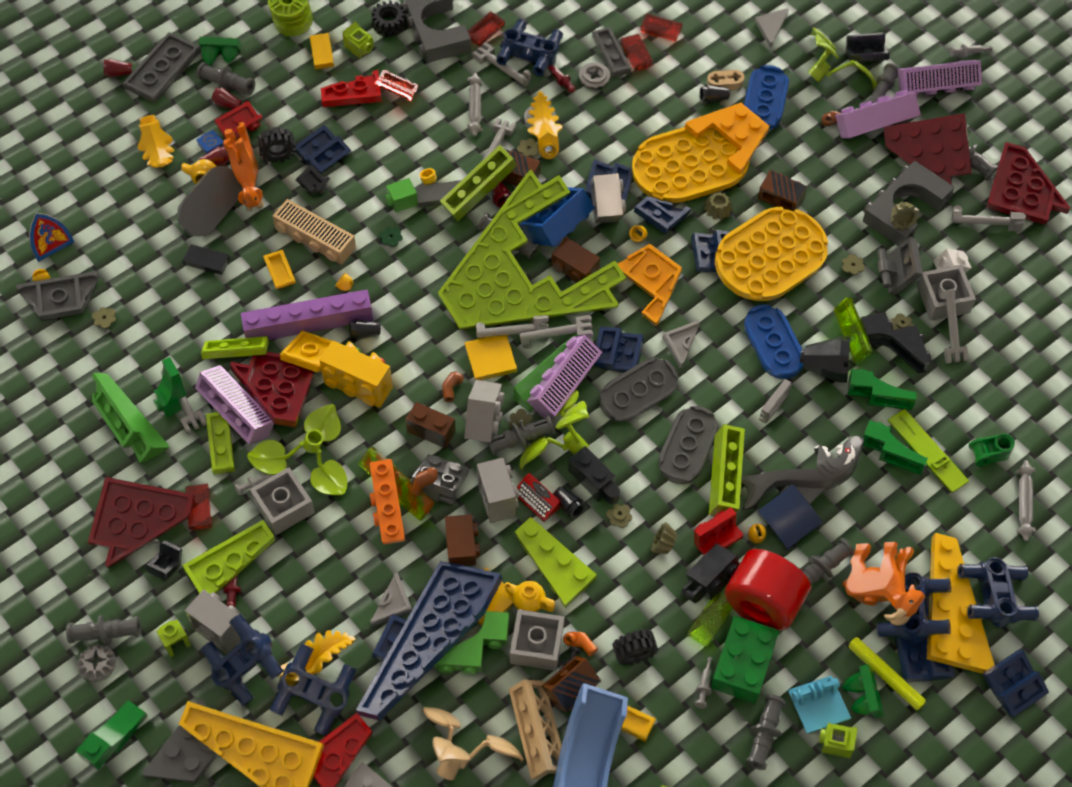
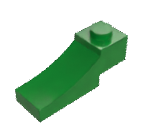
M171 357L162 360V380L158 389L153 390L156 396L153 402L158 412L163 411L166 418L182 411L179 399L187 396L180 374Z
M852 369L848 379L847 395L869 397V405L913 410L917 392L891 386L873 376L872 371H866L865 369Z
M869 420L863 436V446L881 452L879 460L921 475L928 458L912 451L899 442L890 433V427L885 426L881 422Z
M127 700L111 719L97 731L89 734L76 750L77 754L81 759L99 771L113 752L117 754L148 717L147 713Z

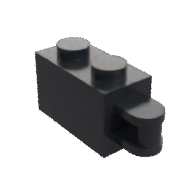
M586 446L569 458L568 471L597 501L604 498L609 504L618 503L620 489L615 485L616 476Z
M716 543L686 573L689 582L683 587L681 591L682 596L693 603H698L704 596L712 600L723 590L738 568L739 561L737 555Z

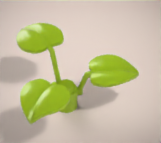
M813 27L811 35L815 36L816 46H821L826 50L807 72L819 83L825 75L830 77L833 73L852 65L863 71L870 78L875 90L877 86L875 78L864 66L852 60L829 71L831 66L825 60L830 53L838 59L837 49L820 30Z
M577 390L571 394L555 416L557 417L561 414L562 417L557 423L556 428L559 430L567 427L569 430L563 437L564 444L545 436L536 439L524 450L521 456V470H523L524 465L540 455L548 443H553L564 451L569 449L573 455L583 447H589L571 425L582 419L589 418L587 404L584 401L575 404L579 397Z
M334 404L320 407L306 417L304 421V431L306 432L304 441H300L299 445L288 454L284 455V446L275 440H265L247 454L249 462L258 471L268 475H276L286 469L287 463L285 459L290 458L300 448L304 447L307 452L317 454V464L319 467L313 469L310 475V482L313 488L319 493L326 495L342 496L346 492L347 476L344 468L334 460H328L324 464L321 462L320 447L322 442H330L336 439L341 431V423Z

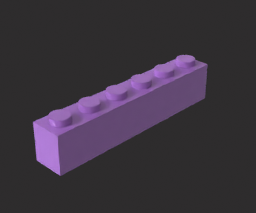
M367 289L241 313L245 338L268 336V339L272 340L298 335L302 330L310 333L347 326L349 321H354L355 319L373 321V315Z

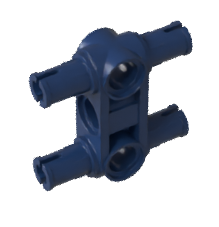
M518 19L513 29H508L504 32L503 41L500 45L501 50L496 57V62L504 66L507 64L510 56L536 63L533 67V73L536 76H542L547 66L553 65L556 62L563 33L555 29L549 39L526 33L524 31L527 28V22L523 19Z
M996 557L990 558L987 562L981 561L974 565L959 564L957 568L958 577L978 579L985 605L970 604L967 607L969 619H987L996 627H1005L1008 623H1016L1019 620L1036 621L1038 619L1039 609L1037 606H1019L1017 604L1011 580H1026L1028 577V568L1026 566H1009L1003 560Z
M915 572L905 575V591L908 592L911 585L918 586L915 590L923 592L924 600L917 612L904 625L896 626L890 622L877 623L878 636H899L903 640L908 639L911 643H920L930 635L951 634L949 619L928 620V600L930 594L951 593L950 578L929 579V577L921 576Z
M242 613L232 618L229 623L241 638V642L228 655L224 657L213 641L206 643L200 651L212 666L211 676L214 684L218 687H224L227 691H231L243 707L255 698L242 682L243 677L260 663L271 680L282 674L284 669L281 668L272 655V641L270 637L256 629L253 630Z
M301 644L292 663L289 662L281 675L277 685V690L279 691L270 711L283 716L291 697L297 696L321 707L322 713L313 731L327 736L335 717L341 714L347 704V699L350 695L349 686L357 669L344 664L336 683L331 684L306 672V665L314 649ZM288 673L297 675L298 683L296 686L287 685L285 678ZM333 693H337L341 697L342 701L338 707L332 706L329 702V698Z

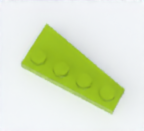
M532 517L515 531L516 538L529 557L533 559L540 573L544 575L550 588L557 594L564 608L568 607L597 578L595 572Z
M264 520L182 566L199 594L203 589L210 594L212 592L218 593L228 582L275 542V538Z

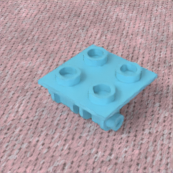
M832 675L788 690L807 734L821 728H826L828 723L838 724L851 719L838 690V687H840L839 680L837 678L833 679Z

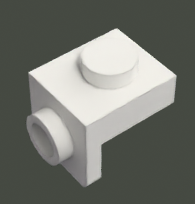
M946 248L933 261L936 269L962 265L965 273L971 269L968 257L964 251Z

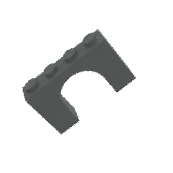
M403 0L404 3H401L408 16V26L413 28L414 41L419 43V53L425 57L427 63L471 52V38L465 25L446 30H434L424 24V21L433 15L453 10V0Z
M914 161L910 166L906 165L902 169L897 179L894 177L890 181L885 191L881 190L873 203L869 202L865 206L862 222L897 246H900L910 237H914L918 224L911 225L910 229H895L891 223L892 208L895 207L893 201L899 197L912 196L919 198L939 211L951 199L954 186Z

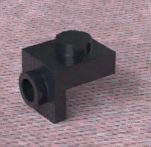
M312 165L296 178V181L312 197L317 193L321 195L329 187L327 183L330 178L327 176L324 179Z
M163 540L160 543L159 553L146 564V572L166 581L181 565L182 548Z

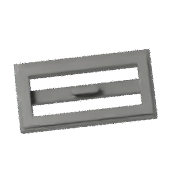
M784 379L763 406L759 418L761 422L766 424L787 398L792 385L790 381Z

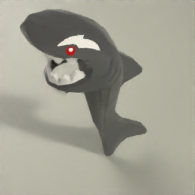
M854 436L844 444L838 445L836 449L837 458L830 457L831 453L828 452L827 447L815 446L814 451L818 455L817 468L786 469L742 476L741 483L748 491L743 509L748 510L754 507L765 493L776 486H791L792 484L811 504L824 491L842 485L852 476L860 459L864 439L860 436Z

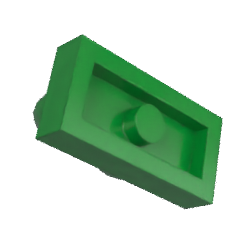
M199 36L202 57L209 66L215 61L218 51H221L223 59L228 64L235 59L238 52H241L242 44L238 38Z
M869 664L859 666L860 672L850 676L841 687L850 692H865L851 706L853 711L864 715L872 714L875 718L882 717L884 712L874 671Z

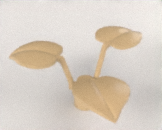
M423 707L422 711L428 719L438 725L447 727L449 731L447 740L434 737L432 741L434 751L440 763L436 772L441 777L447 780H454L460 768L464 769L466 764L485 746H490L492 750L498 753L518 758L523 762L524 758L513 744L494 735H488L487 740H484L468 755L465 750L451 743L454 728H460L461 726L459 720L445 710Z

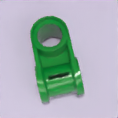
M1004 433L986 438H977L971 441L968 446L976 458L975 465L981 467L1008 460L1013 451L1015 440L1009 434Z

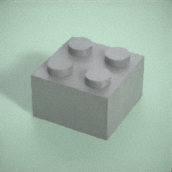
M618 173L593 176L590 188L592 204L595 207L593 210L594 224L618 222L622 215H624V212H626L625 199L621 200V192L624 191L623 180L619 179Z
M962 265L926 271L919 278L917 289L930 321L948 318L946 299L940 298L941 290H955L957 316L971 313L976 298Z
M480 380L475 381L468 398L465 439L491 443L493 435H497L499 425L502 422L503 412H500V409L503 406L505 393L501 392L502 384Z
M503 458L477 464L478 487L489 522L494 523L516 517V508H519L517 499L519 494L516 484L512 485L511 478L513 476L510 465H505Z
M290 467L250 489L253 502L275 535L315 513L312 500Z
M203 589L185 609V613L193 630L208 641H213L216 647L228 655L241 640L233 626L229 623L240 612L232 605L227 607L223 604V600L216 593L212 592L210 594Z
M518 610L510 649V664L557 671L564 630V616Z

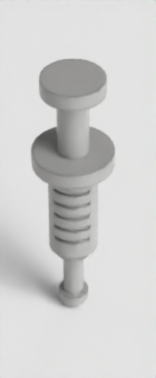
M962 44L961 48L955 49L954 46L950 47L949 54L950 56H955V54L961 53L962 57H966L968 54H977L986 50L992 51L993 47H982L981 45L967 46Z
M262 474L253 479L248 477V483L241 486L238 484L234 485L235 491L238 495H241V491L252 488L274 475Z
M712 657L707 658V667L703 670L700 685L696 687V692L700 696L699 700L695 701V706L700 709L707 707L705 697L710 695L712 691L709 687L712 676L710 669L713 662Z

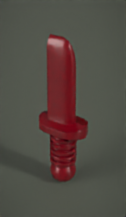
M553 65L547 66V69L557 79L559 86H564L570 93L575 92L576 89L570 82L571 77L569 75L564 76Z
M237 576L227 583V587L223 588V593L227 594V607L230 605L236 607V594L241 593V588L237 587Z

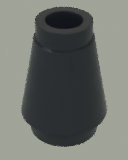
M706 84L699 90L700 101L702 103L705 102V104L728 100L730 97L729 88Z
M360 319L349 321L350 338L358 340L381 334L380 322Z
M560 486L555 490L554 496L560 500V506L567 516L576 518L583 513L585 505L580 497L570 492L564 486Z

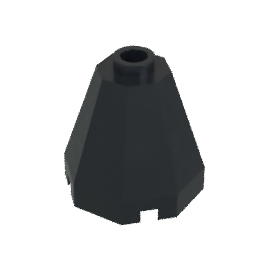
M840 336L806 345L805 351L801 350L800 363H804V369L839 383H847L850 337Z

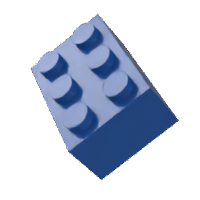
M568 187L570 190L569 196L520 223L519 227L526 238L534 244L538 243L544 246L554 247L560 244L562 238L576 229L575 226L587 219L595 209L584 188Z

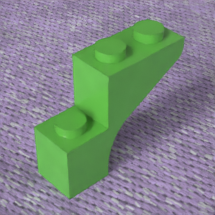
M486 611L484 623L480 631L474 637L453 646L434 665V669L444 674L462 671V674L476 675V672H482L484 645H488L491 649H501L502 646H507L509 613Z

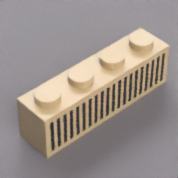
M288 199L273 215L275 229L278 232L291 236L296 242L309 246L312 251L325 255L332 262L336 261L342 265L356 248L354 235Z

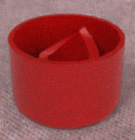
M752 549L745 554L727 584L725 597L732 609L744 619L783 631L788 629L793 623L811 591V583L808 577L796 565L784 557L770 551Z

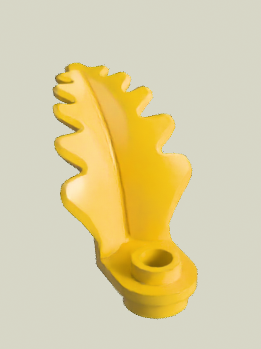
M539 91L537 96L533 98L536 102L531 103V107L534 110H529V114L534 117L527 120L529 124L533 125V127L528 128V132L538 138L540 155L544 159H553L559 152L557 134L563 127L561 124H555L559 120V116L551 115L555 108H549L551 101H546L548 97ZM547 146L552 147L550 151H545Z
M155 115L140 118L141 138L138 143V150L145 151L143 160L149 159L147 165H151L152 168L169 165L172 162L171 159L174 158L169 154L173 153L174 149L168 146L173 141L172 137L161 129L159 120L155 118Z
M330 630L326 631L325 639L320 633L316 634L314 643L308 640L304 644L314 649L306 665V672L312 675L320 673L323 668L322 663L330 662L332 660L331 654H339L340 649H346L347 645H352L355 638L348 636L347 633L341 635L340 631H335L334 635H332ZM287 664L282 665L281 668L285 670ZM294 673L287 674L285 678L287 685H296L298 683L297 675Z

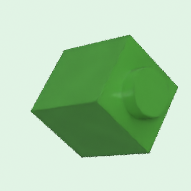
M410 178L387 185L385 199L388 206L393 207L395 213L418 205L417 192Z

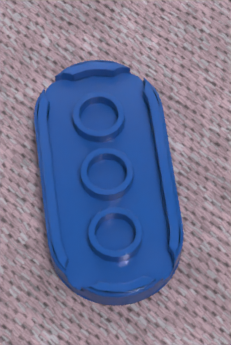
M764 65L760 69H755L750 76L744 105L770 126L769 129L776 127L782 119L789 85L787 74L785 75L783 70L777 66Z
M766 304L757 305L750 309L744 321V329L763 369L769 375L779 379H789L796 376L803 367V363H800L802 348L784 313L778 308L774 309L771 305Z

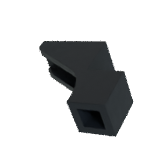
M886 312L860 318L858 331L864 346L875 344L888 347L917 373L927 372L928 366L931 363V355L925 349L924 336L922 333H919L917 325L893 330L892 321L888 320Z

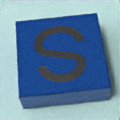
M214 130L196 139L197 144L206 154L218 146H224L223 140Z

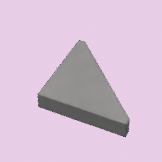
M788 8L755 18V23L769 47H772L776 36H778L783 26V22L789 13Z
M699 320L663 333L662 338L679 368H682L699 328Z
M398 572L394 573L393 579L383 594L373 618L370 620L372 627L389 621L392 614L400 617L412 612V607Z

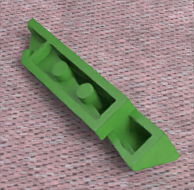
M572 337L514 387V401L527 411L531 412L534 409L527 402L531 396L530 391L534 386L540 384L543 380L542 375L544 372L552 368L555 364L554 359L561 352H564L567 348L566 343Z
M107 373L92 374V378L96 382V393H92V402L122 447L130 448L132 446L140 463H145L166 451L169 445Z

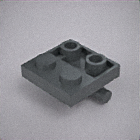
M910 237L888 255L886 254V249L882 248L877 251L879 275L882 277L883 287L888 288L889 294L896 296L923 275L917 239Z
M428 454L413 474L411 484H413L418 473L427 470L429 467L435 468L438 471L437 480L424 487L421 495L425 494L432 501H442L454 506L456 502L454 495L468 476L469 468L459 463H453L438 456Z

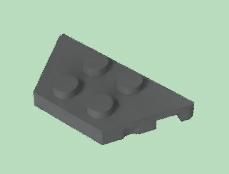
M98 271L69 275L17 284L16 288L41 321L84 313L99 280Z
M200 698L196 704L206 707L204 701ZM179 725L142 772V775L147 779L154 777L163 778L165 781L175 782L181 780L184 783L196 784L218 754Z

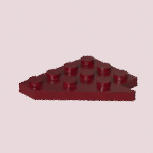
M965 113L884 127L886 147L911 165L916 161L951 185L952 177L972 174Z
M1005 142L986 208L1009 215L1011 212H1021L1026 215L1025 219L1044 225L1048 222L1051 210L1068 214L1070 206L1028 150L1023 146Z
M266 352L265 355H253L249 365L231 362V371L274 424L290 427L297 426L316 374L315 371L280 360V354Z
M105 477L88 543L109 548L105 566L111 568L189 519L195 495Z

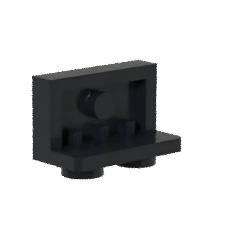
M884 33L847 35L845 53L850 61L853 60L859 64L868 61L880 63L883 60H889L890 52L885 46L886 35Z

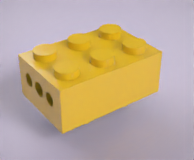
M332 340L319 360L323 381L328 387L332 389L337 388L349 397L355 396L369 406L374 405L381 408L393 389L391 369L385 360L374 352L371 353L370 357L362 354L360 348L354 346L350 341L346 345H342Z

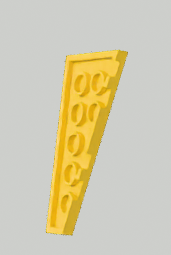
M935 533L931 540L930 579L950 578L952 590L951 593L930 594L928 620L949 619L951 634H936L928 637L927 659L983 674L995 664L981 619H969L967 616V607L970 604H977L969 578H959L957 575L959 564H964L957 538Z
M187 701L179 721V725L259 787H309L324 748L323 743Z

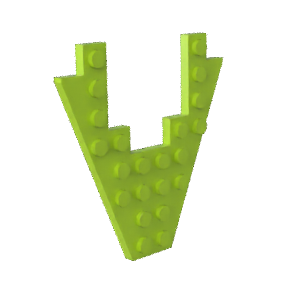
M532 169L529 170L439 290V298L460 330L476 328V323L492 326L533 320V316L547 315L550 318L619 307V303L610 289L625 281L626 276L616 261L561 292L551 275L532 285L511 253L528 243V239L519 227L520 223L570 195V190L560 175L541 185Z

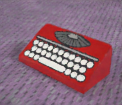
M530 473L517 486L518 499L543 522L560 509V500Z

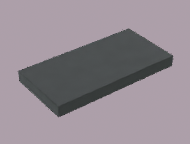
M168 32L122 83L123 88L156 103L199 55L201 48Z

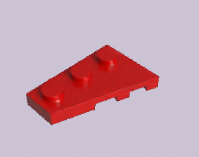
M378 70L372 71L370 76H357L354 81L348 83L341 81L321 88L322 107L381 102Z
M358 713L319 741L323 743L324 748L313 778L320 787H336L373 734L372 730Z

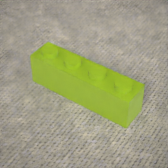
M499 145L440 200L444 209L458 222L517 167L514 158Z
M723 424L715 434L709 515L715 516L718 512L725 511L730 507L735 512L739 510L744 428Z

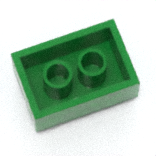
M734 616L713 677L711 689L756 704L779 630Z

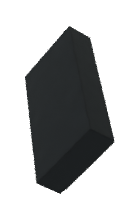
M191 244L183 258V264L223 275L230 256Z

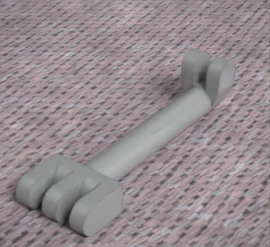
M485 42L482 47L477 49V52L472 53V57L480 64L487 60L523 86H528L531 73L525 70L522 75L507 64L504 66L499 65L496 62V57L493 55L495 48Z
M497 118L493 125V132H497L483 160L500 145L505 135L512 137L516 129V123H512L508 127L509 121H504L501 125L502 119Z
M959 205L954 206L952 213V223L1008 225V231H1021L1026 215L1021 212H1011L1010 217L962 215V207Z
M941 290L940 298L946 299L951 343V348L944 349L945 363L949 364L952 362V354L953 361L955 363L960 362L959 353H961L963 362L968 361L967 346H960L955 290Z
M533 316V324L485 328L484 323H476V337L511 335L549 329V324L543 323L549 321V316Z
M590 315L576 317V324L520 333L522 347L524 349L531 348L530 340L577 333L578 337L586 335L588 338L593 337L592 323H590L592 318Z
M186 396L179 399L181 408L186 416L180 420L187 434L191 432L188 424L192 423L195 430L199 429L197 420H200L203 427L207 425L201 410L194 413Z

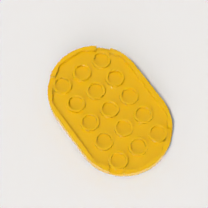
M685 127L653 136L644 141L638 147L635 156H633L632 173L637 186L649 197L660 201L680 203L736 185L747 173L749 163L746 164L744 171L739 175L727 164L728 158L739 150L721 134L711 128L696 138Z
M783 207L770 208L760 212L732 230L721 240L715 255L716 271L725 286L736 295L754 301L774 300L783 296L820 270L828 254V239L823 228L810 215L797 209L791 211L785 210Z

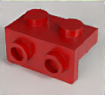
M247 101L214 120V123L225 140L227 139L225 137V130L232 129L238 140L240 138L237 127H239L238 123L244 122L246 131H254L261 126L260 123L263 117L261 114L258 115L250 102Z
M731 507L725 511L718 512L708 522L700 523L694 530V545L703 555L716 543L726 549L743 538V533L736 526L737 513Z

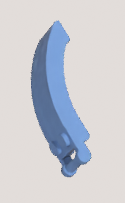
M585 683L582 684L564 735L553 787H607L614 750L627 715L628 697Z

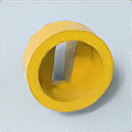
M432 168L424 169L419 174L424 185L434 184L437 180L436 172Z
M641 225L633 226L629 232V236L634 242H642L648 235L646 228Z
M42 268L35 270L32 274L33 282L51 279L49 273Z
M344 273L335 286L342 291H349L353 286V279Z
M758 523L749 528L748 538L751 542L759 544L765 540L767 532L763 525ZM756 529L759 530V532H760V534H761L760 537L758 536V532H757Z

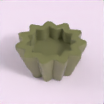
M713 193L705 201L706 206L704 210L707 211V216H712L714 220L717 218L723 220L724 217H730V212L733 211L732 202L725 193Z
M908 202L895 204L891 212L893 227L900 230L904 228L910 229L911 225H915L917 223L916 220L920 218L918 215L919 209Z
M667 522L662 523L651 545V551L654 553L668 554L674 546L677 533Z

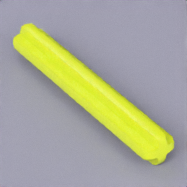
M857 637L850 642L848 647L862 661L869 664L872 670L914 709L919 710L925 704V698Z

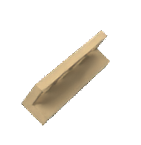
M524 679L511 687L509 693L531 779L538 780L548 773H556L557 766H553L550 755L556 759L558 764L562 746L549 697L541 687L545 681ZM533 688H538L540 699L534 694ZM539 709L545 714L546 721L540 716ZM545 732L550 736L552 743L546 739Z

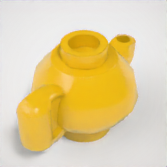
M208 159L198 160L193 165L185 163L181 165L182 171L189 175L195 184L198 183L208 170L217 167Z
M524 581L518 586L509 582L504 584L506 592L513 597V604L516 609L537 612L540 609L547 612L555 610V601L546 598L544 589L537 582Z

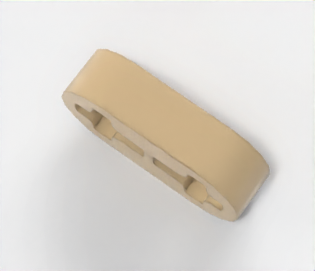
M739 70L714 71L707 78V85L729 88V90L740 89L744 84V74Z

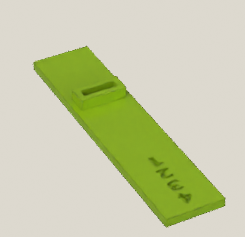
M903 409L887 420L916 453L928 458L926 465L951 493L969 483L965 475L906 409Z

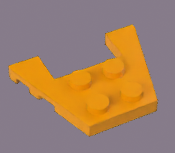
M742 103L685 122V129L696 138L713 128L734 145L739 151L728 158L727 164L739 175L744 171V167L751 160L753 153L760 146L770 127Z
M648 244L627 256V259L618 263L627 279L654 298L641 313L644 318L657 326L680 277L682 267L657 248Z

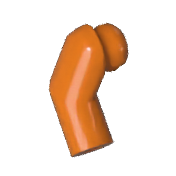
M568 632L563 637V642L567 646L582 648L588 656H592L598 650L583 632Z

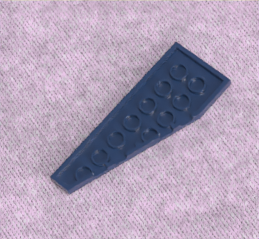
M440 561L357 707L358 715L380 721L484 616L503 580L501 574Z

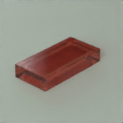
M490 11L468 30L471 42L480 47L505 26V20Z
M647 13L640 31L677 42L683 24Z
M639 33L621 38L620 43L634 71L653 66V60Z
M386 70L382 71L375 83L376 86L409 101L413 99L419 88V85Z
M209 485L186 486V493L195 495L191 515L188 519L189 530L212 527Z

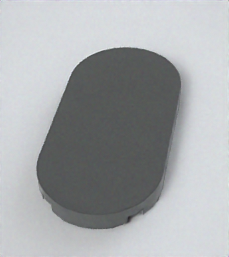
M217 166L208 170L179 204L177 210L178 223L186 234L198 237L210 234L238 201V194L241 192L242 186L237 182L232 169L225 166Z
M652 357L644 360L604 386L599 397L601 410L608 418L616 422H627L636 418L673 394L678 381V373L675 367L665 359Z
M691 406L677 414L659 456V470L670 482L687 484L696 480L701 474L714 443L715 434L718 432V422L714 417L715 415L709 409L702 406Z

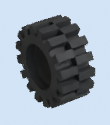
M383 1V5L378 3L377 8L374 7L373 11H371L374 31H377L378 35L382 33L383 37H386V34H389V37H392V34L397 36L399 35L398 31L402 33L403 28L405 29L407 24L406 11L403 9V6L399 5L396 1L394 4L392 1H389L388 4H386V1ZM386 17H394V18H395V19L392 20V21L382 20V19H384V18H386Z
M273 127V130L268 128L266 132L263 131L258 136L260 156L264 160L267 159L268 162L274 160V163H277V160L284 162V158L289 160L290 156L293 157L294 152H296L294 135L287 128L283 130V127H280L279 130L276 127Z
M641 629L639 632L638 630H635L633 633L628 632L626 636L621 635L619 639L614 640L612 643L617 662L624 666L627 664L633 665L636 662L638 664L642 660L647 661L648 658L654 657V654H657L659 651L653 632L650 630L645 631V629Z

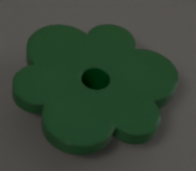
M386 227L385 231L379 233V238L382 240L383 245L389 244L391 247H396L399 243L398 241L403 239L401 229L398 227Z

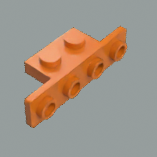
M392 460L371 462L370 469L374 493H370L372 507H377V513H373L375 527L380 526L382 544L405 541Z

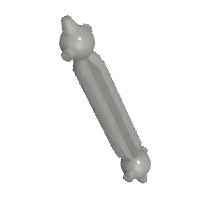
M474 73L472 77L467 79L471 85L469 88V120L471 124L468 123L467 127L473 136L476 137L477 133L483 131L479 124L481 121V89L479 85L482 86L483 82H481L477 73Z
M1025 460L1019 470H1016L1017 474L1021 475L1019 480V521L1021 526L1016 532L1023 536L1024 541L1027 542L1032 533L1036 532L1035 527L1032 528L1031 526L1033 522V480L1031 475L1035 472V467L1032 468L1028 461Z

